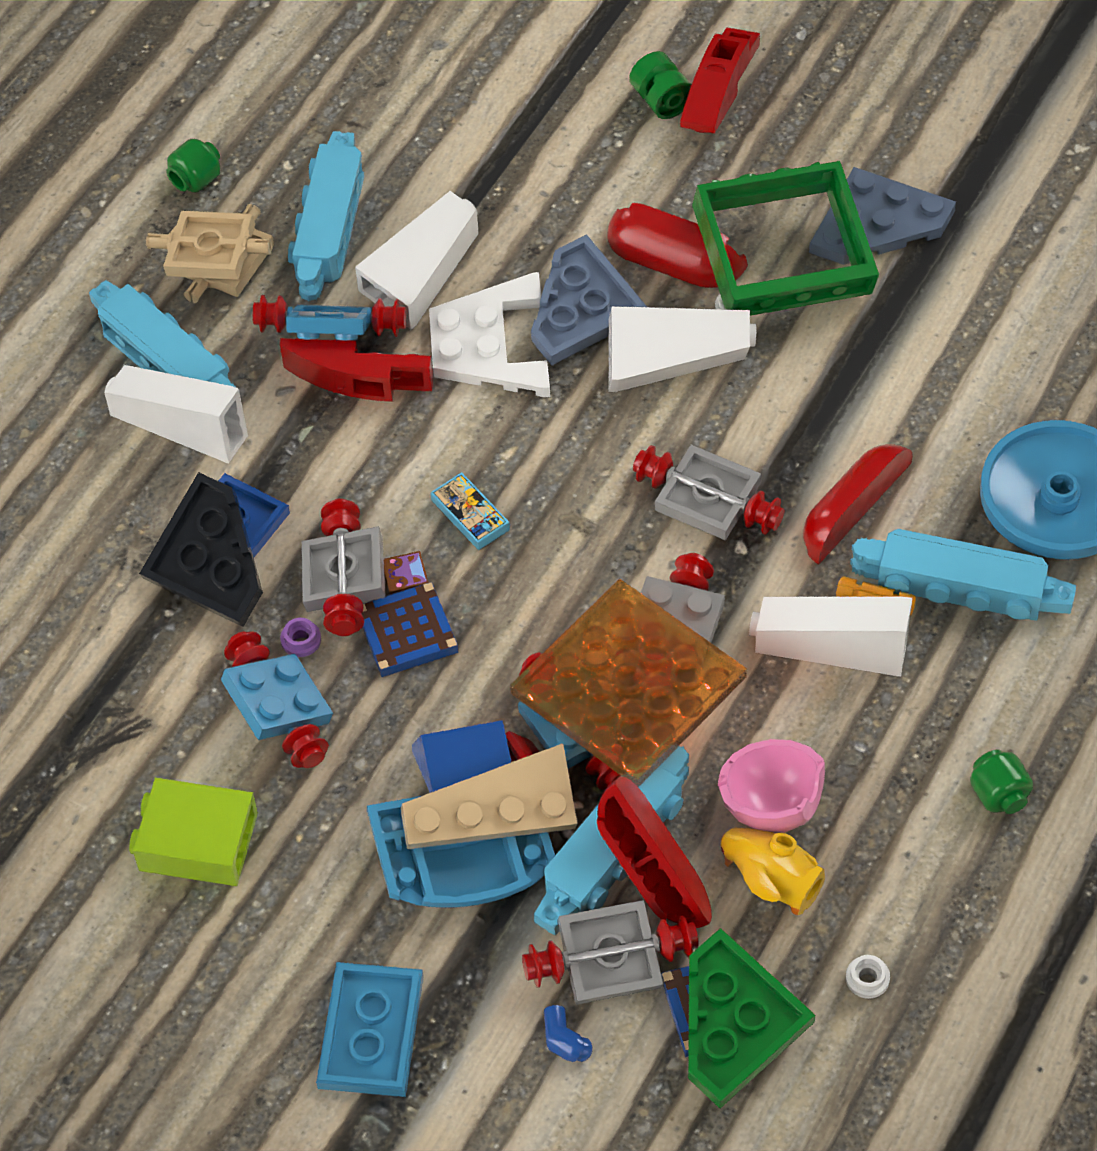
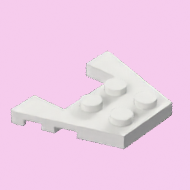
M539 272L531 273L429 308L432 363L435 378L480 386L483 381L503 385L504 390L518 392V389L522 388L536 391V396L550 397L547 360L507 363L503 311L540 308L541 289Z

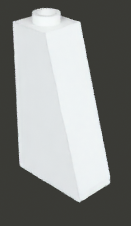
M449 191L355 267L358 291L374 303L381 298L385 306H393L395 300L399 299V305L406 307V327L410 330L413 329L477 237V209L469 200L461 199Z
M612 306L609 316V392H618L744 360L750 346L755 347L756 324L750 323V310Z
M124 365L117 376L112 377L106 385L104 393L110 416L229 464L248 437L240 393L236 387Z
M763 597L760 612L753 611L749 636L756 637L755 653L901 677L908 639L912 598Z

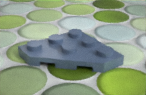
M853 167L847 178L871 252L876 251L878 255L904 248L907 242L925 237L929 241L941 237L955 212L956 201ZM830 207L810 242L809 253L845 265L850 263L832 208Z
M586 234L555 250L549 278L546 279L540 299L536 320L534 319L531 329V341L552 366L608 337L609 316L612 306H647Z

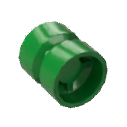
M655 51L643 56L633 66L629 75L631 85L645 99L658 118L671 119L683 112L692 84L678 70L666 53Z

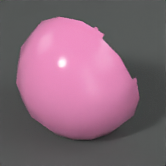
M769 739L749 744L732 754L721 768L718 786L724 805L739 822L750 828L774 833H786L804 825L814 815L823 790L825 762L811 747L792 740Z

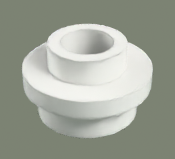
M860 956L854 959L846 970L847 986L852 993L859 997L868 999L878 997L889 986V969L876 956ZM871 975L875 978V981L872 983L863 982L860 980V977Z

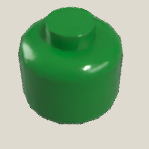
M188 139L168 156L166 174L178 190L183 192L188 190L197 193L219 176L220 154L210 142L204 143L199 139Z
M992 750L983 754L974 762L970 783L985 809L993 813L1005 811L1006 814H1014L1027 805V797L1033 789V781L1017 755L1012 752Z

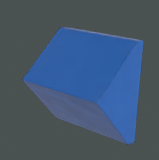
M503 720L420 735L412 744L413 755L430 793L511 763Z

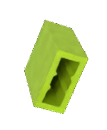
M155 777L151 792H145L142 799L141 816L143 818L140 828L134 829L130 838L129 851L131 854H134L138 870L238 886L258 815L253 792Z

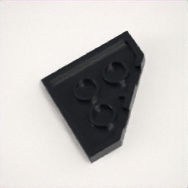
M198 472L139 574L143 579L244 627L263 594L238 499L232 487Z

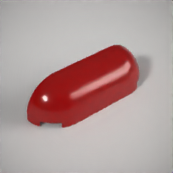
M632 203L629 208L616 209L608 225L607 239L611 249L618 256L699 287H718L697 223L640 203ZM720 232L736 281L748 267L747 259L744 254L738 255L727 244L730 238Z
M884 444L868 450L814 506L804 523L803 539L807 547V553L815 563L819 565L910 466L913 457L910 449L895 444Z
M626 777L617 778L609 784L599 800L597 827L602 838L648 906L660 919H668L678 923L680 915H684L687 923L693 922L696 928L709 925L712 919L711 905L705 887L697 872L638 786Z

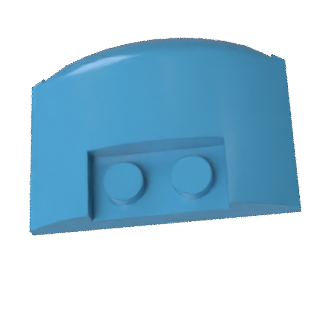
M418 797L367 805V814L389 898L395 900L401 899L415 905L436 908L468 907L493 902L509 897L535 884L544 876L545 867L555 857L548 832L407 849L401 806L402 803Z

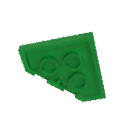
M721 928L689 955L688 1079L720 1109L815 1023L816 1016Z

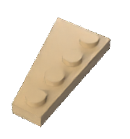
M563 743L402 803L401 814L407 849L575 829L577 819Z

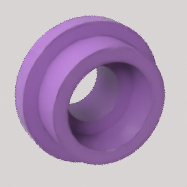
M306 618L292 619L281 632L282 648L289 655L296 654L297 657H306L313 654L321 644L319 628ZM299 638H306L304 641H296Z

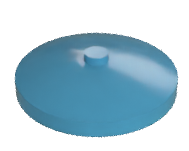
M1065 420L1035 422L1010 432L992 448L982 470L980 497L989 521L1004 538L1027 552L1047 558L1079 559L1097 554L1096 428Z

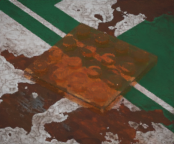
M619 578L510 684V690L513 696L622 777L628 778L639 787L747 677V668Z

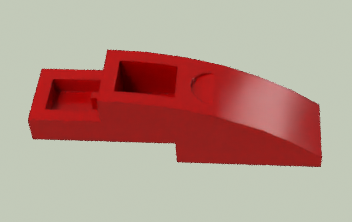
M726 27L722 35L715 33L692 82L680 120V127L692 129L699 133L708 132L715 134L737 96L738 81L760 46V33Z
M280 338L279 345L283 367L297 377L328 391L355 398L393 402L394 390L432 391L433 371L431 356L381 354L377 352L358 353L356 341Z

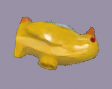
M734 827L726 831L721 838V851L724 854L725 865L729 867L734 862L742 873L744 881L751 892L761 899L770 902L781 901L789 905L792 913L795 915L803 914L805 909H808L816 900L825 881L824 869L818 866L813 856L797 845L796 840L786 833Z

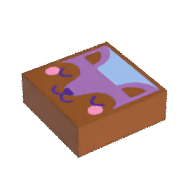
M420 551L384 559V576L389 595L429 583Z

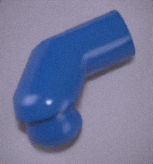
M559 1005L546 1007L544 1009V1021L548 1049L570 1062H575L576 1060L584 1062L588 1060L592 1054V1043L588 1038L581 1037L580 1034L567 1028L565 1008Z

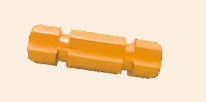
M846 576L840 578L836 589V597L912 598L910 617L916 604V596L902 591L899 592V595L894 594L895 589L865 581L860 585L857 584V579Z

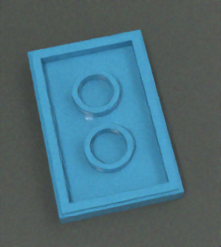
M336 962L316 1081L318 1089L406 1097L424 978L422 969Z

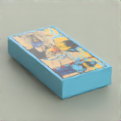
M462 472L430 492L431 501L478 550L510 530L509 521Z

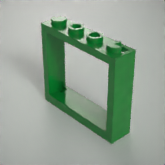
M840 161L824 164L816 162L810 166L794 169L785 167L771 173L759 175L749 173L735 179L712 180L711 183L697 185L692 207L725 310H750V316L873 293L879 272ZM826 192L851 266L737 286L714 211Z

